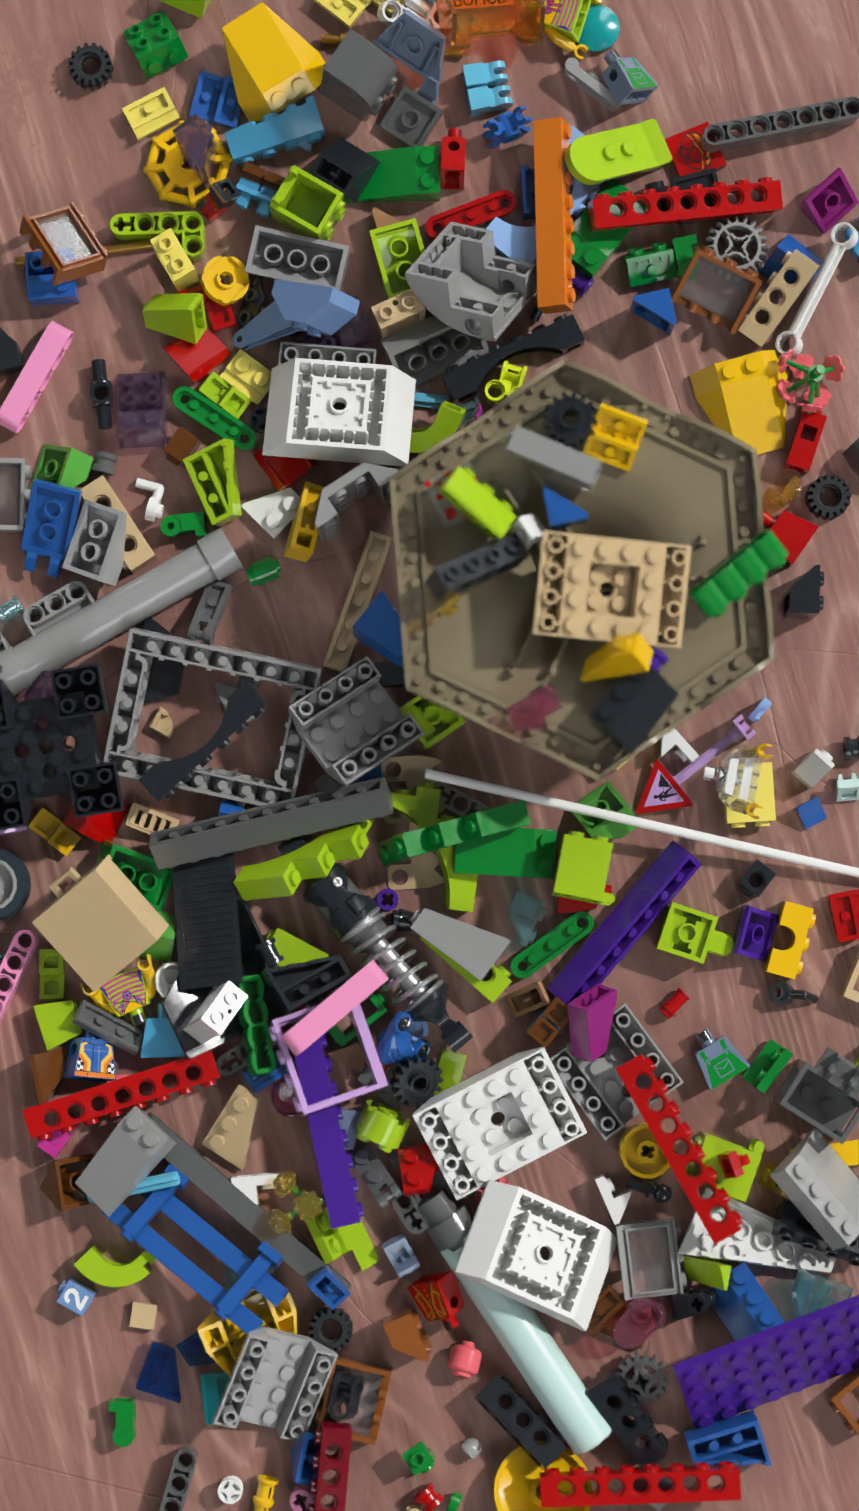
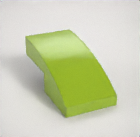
M214 371L210 373L198 389L200 393L237 419L252 402V400L237 388L231 386Z
M39 949L40 1001H65V959L56 949Z

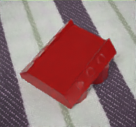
M208 327L197 344L174 338L163 347L173 362L194 383L203 381L208 376L210 370L217 365H221L231 355L230 351Z
M263 447L253 454V457L278 491L290 488L309 475L318 465L315 459L262 455Z

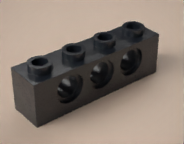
M515 532L435 568L425 580V583L437 603L518 567L529 552Z
M785 1199L777 1207L771 1234L778 1236L783 1241H792L801 1244L805 1249L817 1250L825 1253L830 1258H840L848 1261L850 1265L859 1266V1235L850 1244V1247L832 1250L792 1201ZM797 1224H800L804 1230H801Z
M611 1367L588 1381L585 1393L638 1466L644 1468V1465L654 1464L667 1456L668 1440L662 1432L657 1431L650 1414L644 1413L641 1409L637 1396L634 1393L630 1394L625 1387L626 1383L619 1373L616 1374ZM617 1396L620 1398V1400L614 1401L611 1400L609 1397ZM625 1415H630V1416H632L634 1419H633V1420H627V1419H625L623 1416H625ZM638 1435H645L648 1439L642 1440Z
M497 1374L474 1398L543 1471L567 1448L563 1444L565 1440L557 1431L552 1432L546 1426L548 1422L540 1413L537 1412L535 1414L529 1408L531 1404L522 1394L518 1396L511 1389L513 1385L505 1376L500 1377ZM500 1396L509 1398L511 1402L509 1409L500 1407L498 1402ZM518 1414H523L527 1417L528 1424L526 1427L517 1425L516 1416ZM536 1432L544 1435L545 1443L543 1446H538L534 1443L533 1436Z

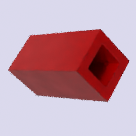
M817 409L816 413L811 414L802 411L784 468L807 474L810 471L827 416L822 415L821 410Z

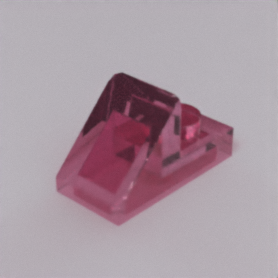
M548 684L508 707L507 711L516 730L546 729L548 724L545 717L562 708L555 688Z

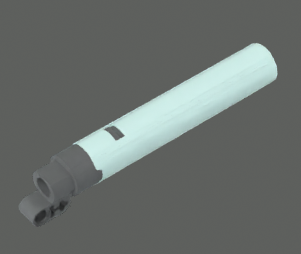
M445 1188L439 1190L425 1201H422L418 1194L407 1196L410 1200V1205L402 1204L400 1197L393 1198L392 1206L405 1227L413 1234H420L426 1230L454 1272L473 1222V1217L465 1205L457 1208ZM413 1207H415V1211H412V1212L409 1214L408 1212H409ZM415 1218H416V1219L421 1218V1219L423 1220V1222H422V1223H421V1222L416 1223V1222L414 1221V1219H415ZM454 1273L573 1454H584L598 1446L611 1434L612 1429L585 1393L586 1387L534 1309Z

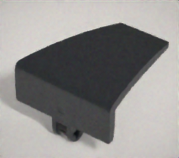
M240 899L238 900L243 977L257 974L261 977L264 985L262 999L265 1001L268 1009L267 1022L283 1015V1012L261 973L265 968L277 967L276 964L285 959L283 955L280 956L274 944L276 942L274 937L267 941L264 940L246 900ZM178 973L161 1005L187 1059L198 1056L243 1033L244 1028L240 1024L238 1011L221 1035L204 1044L199 1043L183 1030L207 995L219 986L181 991Z

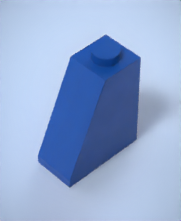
M381 591L353 625L354 638L401 667L404 664L400 616L386 594Z

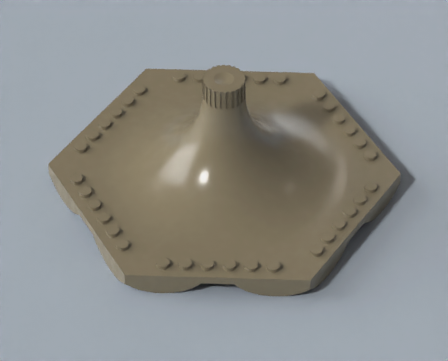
M563 359L526 382L486 414L464 429L437 443L390 477L405 684L407 691L599 781L774 661L773 620L767 575L766 579L759 585L749 586L746 590L747 594L737 602L731 601L726 606V612L718 618L706 617L688 594L694 586L707 578L716 568L725 563L763 531L761 481L756 449L714 426L675 413L643 398L630 388L595 370ZM573 391L576 392V398H580L583 394L586 395L585 403L593 402L591 411L597 410L598 412L601 403L648 420L629 472L601 462L603 469L593 491H590L508 453L506 449L508 445L504 443L509 431H514L516 425L548 438L547 433L549 429H543V423L547 422V420L543 419V413H549L546 409V404L554 405V396L559 400L562 399V392H565L567 397H571ZM568 415L563 421L568 425H573L577 422V419L572 415ZM580 441L577 448H575L574 444H569L568 447L582 453L585 443ZM456 466L461 468L466 466L474 472L479 484L485 483L494 490L493 496L499 501L503 499L514 508L512 513L516 515V518L507 532L519 517L535 514L546 531H551L543 499V490L547 487L589 513V519L586 523L552 530V532L692 546L681 648L654 646L669 659L665 665L659 668V674L677 691L679 696L633 754L594 728L589 717L620 676L587 682L580 680L585 659L609 641L532 634L541 540L532 544L527 550L529 554L518 567L437 603L425 583V580L432 571L441 565L500 540H492L468 518L465 519L463 513L444 497L438 501L436 495L440 493L436 491L438 488L436 483L444 481L446 478L444 473L454 469ZM429 481L431 486L426 488L424 482ZM454 507L458 517L447 521L443 511ZM604 582L600 586V593L604 597L611 594V585L608 582Z

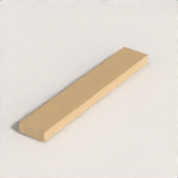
M370 530L323 667L340 673L348 669L358 641L353 635V625L371 604L393 538Z

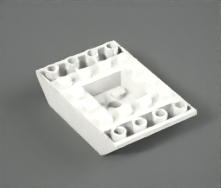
M294 358L272 368L262 455L405 466L409 463L416 380L392 365ZM341 402L346 405V408L336 410L333 408V405Z
M544 1046L512 1055L431 1097L412 1114L456 1200L486 1186L488 1180L495 1181L587 1133ZM496 1112L504 1114V1120L500 1124L491 1122V1116Z
M488 1180L454 1273L585 1332L587 1331L618 1241L617 1237L601 1224L523 1188ZM541 1247H546L550 1252V1257L547 1261L543 1260L539 1255Z

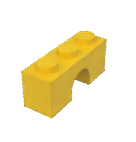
M788 901L782 902L777 925L784 926L790 930L792 943L784 950L770 948L764 968L765 972L790 979H795L796 975L800 976L803 968V962L800 961L802 952L807 951L810 938H806L808 929L813 928L816 915L813 914V908Z

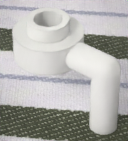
M137 478L135 487L153 492L146 507L145 520L155 522L157 518L161 519L164 505L161 504V499L165 488L162 484Z

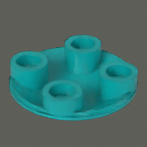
M590 5L580 40L576 42L577 45L583 44L589 51L594 52L612 48L620 31L619 20L615 13L602 5Z

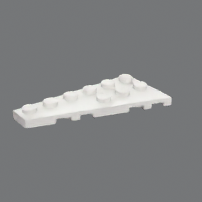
M705 1188L702 1197L710 1198L713 1190ZM731 1197V1201L727 1203L732 1211L737 1210L744 1222L740 1224L742 1230L714 1244L695 1211L677 1253L822 1274H830L837 1259L830 1258L825 1253L817 1250L805 1249L801 1244L779 1239L778 1236L771 1234L774 1218ZM719 1206L713 1207L711 1211L712 1217L715 1220H723L725 1217L724 1209Z

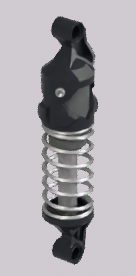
M300 836L284 841L278 849L285 855L307 843ZM342 862L334 863L327 877L304 879L301 898L307 905L312 903L330 923V930L337 940L340 939V942L346 941L348 945L353 946L350 954L367 953L370 950L361 962L362 967H365L372 960H378L381 963L379 965L384 973L389 972L391 976L383 984L382 991H388L397 984L401 986V989L393 997L392 1003H399L408 996L412 999L403 1011L410 1014L412 1022H432L440 1026L443 1033L440 1037L454 1053L473 1038L460 1021L455 1022L448 1016L446 1004L449 986L447 983L439 980L434 984L438 974H432L423 981L420 980L418 976L425 970L428 962H421L411 969L408 964L416 956L417 949H412L402 956L397 953L406 943L407 937H401L389 944L387 940L396 930V925L387 926L383 922L386 913H379L380 907H377L378 903L369 895H363L349 879L346 873L348 869Z

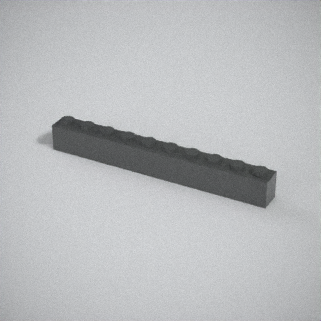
M384 776L347 785L346 787L342 786L152 832L149 848L158 869L173 868L180 864L195 863L201 859L220 857L226 853L240 852L251 847L266 846L272 842L290 840L297 836L312 835L322 830L337 829L343 825L358 824L368 819L383 818L393 814V799Z

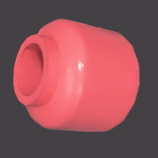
M462 1340L461 1345L456 1344L452 1346L447 1364L448 1368L452 1370V1375L471 1379V1376L478 1374L482 1353L475 1348V1343Z

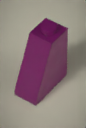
M597 984L567 1004L572 1056L586 1062H592L607 1051L617 999L616 989Z

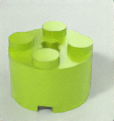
M367 1100L354 1127L357 1131L355 1136L364 1142L371 1140L378 1144L377 1147L391 1153L392 1149L399 1148L411 1120L409 1118L406 1121L403 1120V1113L396 1109L394 1110L388 1105L378 1102L377 1106L371 1105L372 1100Z

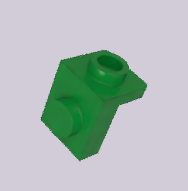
M422 1441L402 1454V1458L415 1476L420 1472L424 1474L434 1467L435 1455L430 1448H426Z

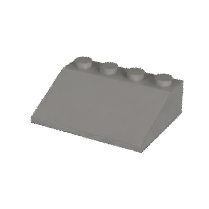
M812 1128L770 1176L830 1248L837 1250L849 1246L859 1235V1179L816 1128Z

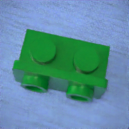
M660 242L651 245L652 248L649 249L633 248L628 250L627 254H623L630 287L678 277L673 248L669 244L666 245V243Z
M770 1039L742 1075V1078L760 1092L765 1093L794 1054Z

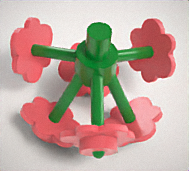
M789 349L788 353L783 352L779 357L778 365L781 366L779 372L783 374L789 365V369L793 371L792 376L794 378L800 377L801 380L792 385L789 381L780 379L777 384L778 394L783 400L794 404L797 397L794 390L807 383L810 387L803 394V399L808 404L796 403V406L802 407V411L807 412V414L816 413L817 409H823L828 404V399L831 398V392L827 391V386L819 382L823 378V374H826L827 380L833 379L838 382L842 379L845 367L841 364L842 361L838 355L826 356L825 362L817 366L813 364L814 358L810 354H797L796 360L791 361L794 350Z

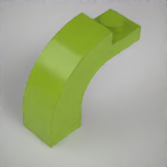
M444 401L440 405L433 424L425 428H412L410 453H423L454 434L461 425L467 409Z
M94 1245L74 1266L85 1277L97 1284L107 1287H124L139 1282L149 1275L152 1269L146 1263L149 1262L152 1265L157 1259L145 1250L133 1261L118 1263L108 1259Z

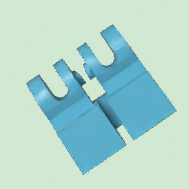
M504 61L462 65L461 75L464 90L467 93L466 100L470 117L479 116L480 113L494 110H505L513 106L512 97H502L511 92L510 86L501 85L508 82V75L498 74L506 70ZM488 86H497V87L488 89Z

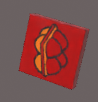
M708 121L665 139L678 177L715 168L717 171L726 167L727 164L721 151L706 152L700 145L701 136L705 128L710 125ZM707 135L709 141L717 142L714 135Z

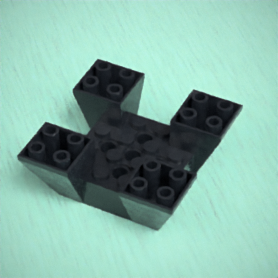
M100 663L52 670L50 674L54 696L19 702L4 680L0 679V830L28 826L34 799L71 793L75 818L124 810L116 761L102 762L94 714L108 712ZM41 716L46 717L48 721L45 729H42L38 723ZM69 736L76 740L74 749H70L66 744ZM45 740L52 744L50 753H46L43 750V742ZM21 744L28 748L26 757L21 756L19 753ZM49 764L56 768V775L54 777H50L47 774Z

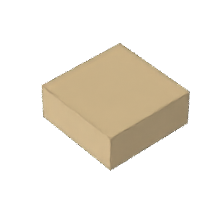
M133 1301L129 1327L154 1330L158 1304Z

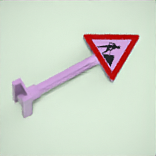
M740 714L733 720L735 726L727 731L728 734L676 776H672L660 760H656L636 813L641 814L693 806V801L681 788L680 784L733 742L737 743L743 737L749 740L756 734L754 729L747 733L750 727L745 721L741 724L739 723L744 719L743 715Z

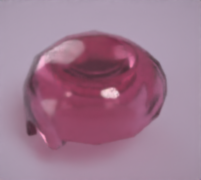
M285 1078L275 1083L271 1091V1102L275 1110L284 1117H294L301 1113V1111L296 1112L292 1101L295 1094L293 1088L288 1089Z

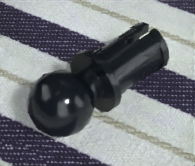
M630 1173L626 1188L643 1193L646 1198L652 1194L659 1203L668 1202L672 1197V1190L668 1185L659 1184L656 1186L654 1185V1179L650 1181Z

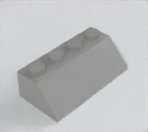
M255 225L245 273L277 280L333 287L340 291L346 274L350 248L347 245Z
M434 315L380 340L390 365L414 378L416 385L444 373L445 369L452 365L458 364L459 366L467 362L468 358L477 354L483 355L489 350L485 339L455 330Z

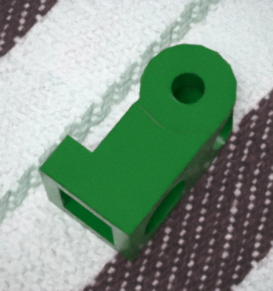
M696 234L671 240L670 245L674 252L678 279L681 278L693 255L692 249L697 246ZM697 262L685 284L693 283L697 279L700 272Z
M203 511L169 515L162 519L160 525L161 531L170 539H176L182 534L196 533V537L200 539L208 534L206 515Z
M111 1398L109 1401V1412H116V1429L113 1432L112 1438L117 1446L127 1447L136 1436V1398Z

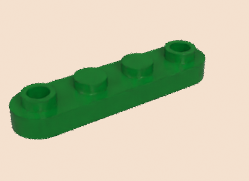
M182 386L174 391L172 399L178 410L222 439L233 440L234 447L241 451H249L255 446L257 437L251 427L190 387ZM184 396H188L190 398L189 402L186 404H183L181 402V399ZM242 436H248L249 441L242 443L240 441Z
M578 911L515 956L511 961L512 973L522 979L530 977L587 935L594 926L592 916L585 911ZM580 918L586 922L583 928L577 926V920ZM522 961L527 963L525 971H521L518 968V964Z

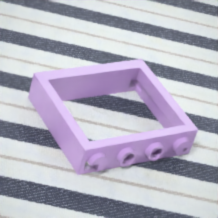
M360 1004L349 1013L374 1083L309 1106L307 1105L288 1047L280 1037L283 1036L281 1027L302 1020L318 1005L270 1022L271 1027L268 1028L272 1042L277 1041L279 1050L276 1051V1055L280 1065L284 1064L288 1074H285L284 1078L288 1089L293 1088L295 1097L292 1098L296 1112L301 1111L302 1116L388 1086Z

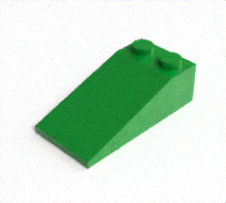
M414 146L366 152L379 160L380 164L356 203L440 201L439 146ZM345 197V203H354Z
M611 179L599 194H609V197H618V193L629 190L615 179ZM635 202L633 206L634 211L638 214H643L642 204ZM611 205V214L618 217L620 215L619 207ZM587 207L574 222V231L571 232V241H573L575 249L574 255H572L573 266L577 267L578 271L588 279H594L635 227L591 232L589 208Z
M516 828L454 845L453 873L554 879L557 830Z

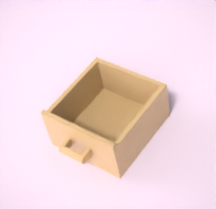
M107 855L82 877L74 868L70 867L52 882L49 887L57 898L32 922L93 992L98 990L153 945L169 926L114 864L110 855ZM70 876L75 883L63 892L58 884Z

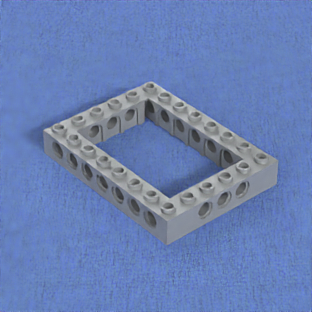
M135 627L131 628L103 762L116 761L119 776L139 780L159 761L175 760L134 750L153 656L158 657L162 661L172 660L181 662L185 666L205 667L208 671L218 670L231 673L230 675L232 676L242 675L255 678V681L278 683V686H294V693L290 698L291 705L320 687L323 668L219 645L204 644L200 641ZM289 712L288 720L285 722L284 740L280 746V760L275 770V781L209 766L202 768L198 765L193 770L195 775L186 784L181 781L175 788L259 806L297 798L307 746L300 738Z

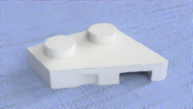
M287 488L243 503L241 507L275 539L293 521L300 496L291 488Z

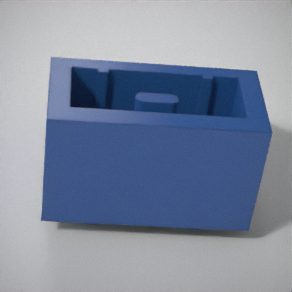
M73 249L56 250L64 263L75 260ZM25 252L27 299L31 306L79 303L78 279L53 286L51 282L54 269L52 266L42 267L41 257L43 252Z

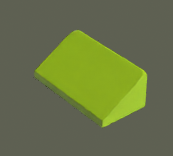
M447 1049L442 1050L438 1067L442 1070L440 1076L444 1079V1082L438 1083L442 1090L435 1091V1095L460 1083L467 1055L458 1052L454 1053Z
M683 1255L688 1280L727 1291L731 1266L701 1257Z

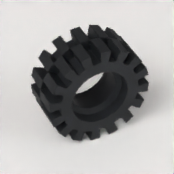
M83 43L84 47L81 48L79 45L76 47V52H71L72 58L68 60L70 65L68 66L75 83L78 86L81 85L83 89H86V87H89L90 90H94V87L101 89V85L104 83L106 86L108 84L107 79L112 78L111 71H113L111 58L101 45L97 47L96 43H92L91 46L88 43ZM90 58L96 59L100 63L99 70L92 75L82 71L83 62Z
M826 474L823 477H818L807 489L808 492L805 498H807L806 505L810 507L809 511L815 513L817 518L822 517V520H832L839 517L845 512L851 502L849 485H846L844 483L845 480L843 478L840 480L837 475L830 476V474ZM830 488L836 492V504L825 506L821 503L819 494L823 489Z
M326 1306L316 1311L315 1315H313L308 1333L311 1339L333 1351L339 1352L351 1340L353 1323L350 1320L349 1314H346L342 1308L332 1310ZM334 1320L339 1324L340 1334L336 1338L329 1339L322 1334L321 1326L325 1321Z

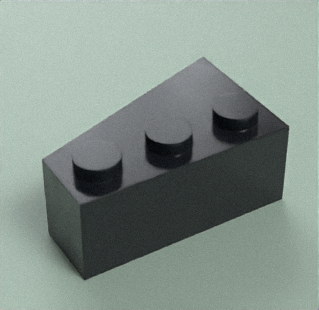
M341 955L297 964L292 963L275 968H265L261 973L285 1016L346 983L352 977Z

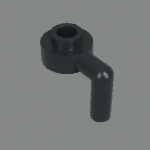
M784 981L773 983L769 989V999L771 1002L782 1007L788 1006L794 999L805 1000L812 1004L818 1001L816 994L806 990H794L792 985ZM782 989V995L777 997L778 990Z

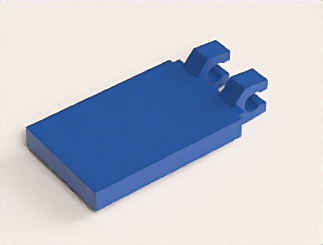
M39 479L33 481L21 550L27 552L24 570L34 572L37 569L39 557L43 556L50 558L47 576L57 578L60 575L62 563L65 561L75 531L82 490Z

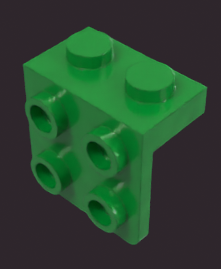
M164 11L153 14L151 17L123 31V35L136 56L146 79L189 58L180 36Z

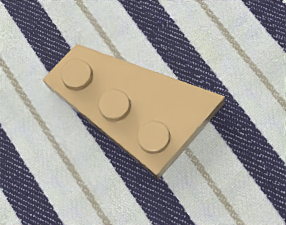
M239 1084L202 1145L241 1170L245 1168L247 1151L250 1146L252 1128L255 1123L260 1097Z

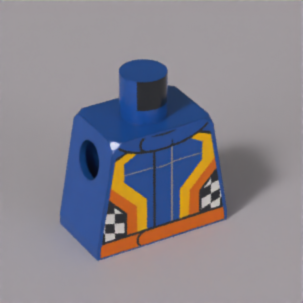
M84 1029V1037L73 1039L70 1042L63 1079L95 1082L116 1080L113 1044L104 1039H99L98 1036Z

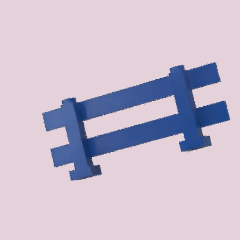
M172 1164L168 1165L164 1173L178 1172L180 1176V1184L178 1186L140 1193L147 1200L135 1214L123 1204L110 1217L103 1211L101 1212L122 1230L120 1234L131 1243L134 1240L216 1308L213 1312L223 1321L229 1319L245 1334L260 1328L264 1323L241 1303L253 1288L276 1307L289 1293L288 1289L267 1273L272 1265L275 1268L280 1266L283 1262V1256L263 1241L258 1247V1254L260 1255L255 1261H252L174 1196V1193L179 1188L184 1192L190 1185L189 1178ZM159 1211L169 1217L240 1276V1279L229 1292L148 1226Z

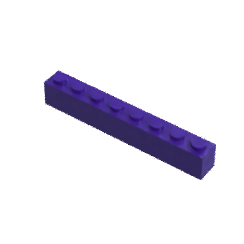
M672 840L547 989L567 1005L595 985L601 984L702 864L690 852Z
M325 1033L298 1056L294 1055L300 1085L308 1106L338 1095L335 1081L330 1082L328 1072L333 1071L330 1057H325L323 1048L327 1047ZM333 1105L307 1115L331 1229L360 1223V1217H364L362 1203H356L354 1194L359 1192L356 1177L351 1178L349 1171L350 1168H354L351 1153L346 1154L344 1144H348L346 1130L340 1129L339 1120L343 1119L341 1106Z

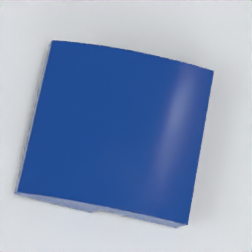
M201 70L198 74L187 118L220 127L236 128L241 107L237 101L233 78L226 75L223 78Z

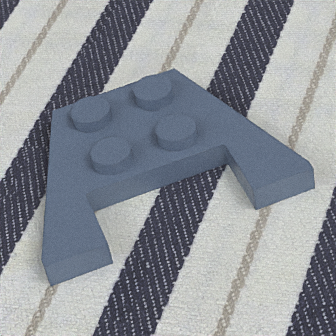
M407 10L371 43L422 76L424 80L417 94L435 106L437 105L447 36Z

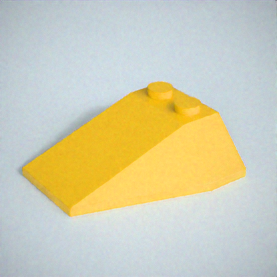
M263 2L221 27L237 101L249 122H258L265 115L272 112L279 113L286 106L311 93L321 84L323 68L326 63L320 53Z
M778 350L758 351L729 359L689 375L695 399L714 427L756 449L757 455L785 447L786 401L779 396L777 384L780 379L787 381L788 372L787 368L783 374L779 372L781 366L778 365V361L782 354Z
M256 1290L250 1292L241 1302L264 1322L261 1327L264 1326L297 1334V1310L290 1292L277 1307ZM212 1311L197 1328L206 1352L230 1377L247 1334L229 1319L223 1321Z

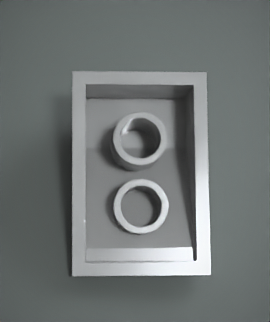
M85 499L62 568L116 586L124 564L127 513Z

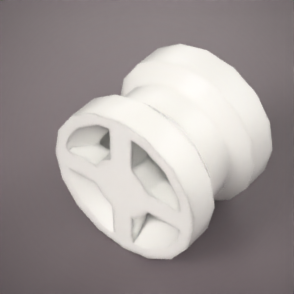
M234 1475L224 1477L218 1487L220 1500L227 1504H233L241 1498L243 1492L241 1479Z

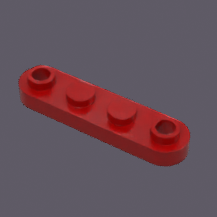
M500 190L434 215L426 222V234L430 239L435 240L441 233L433 231L435 226H440L442 231L450 222L478 227L493 221L495 217L502 218L510 215L516 208V197L509 190ZM507 201L509 205L501 207L500 202Z

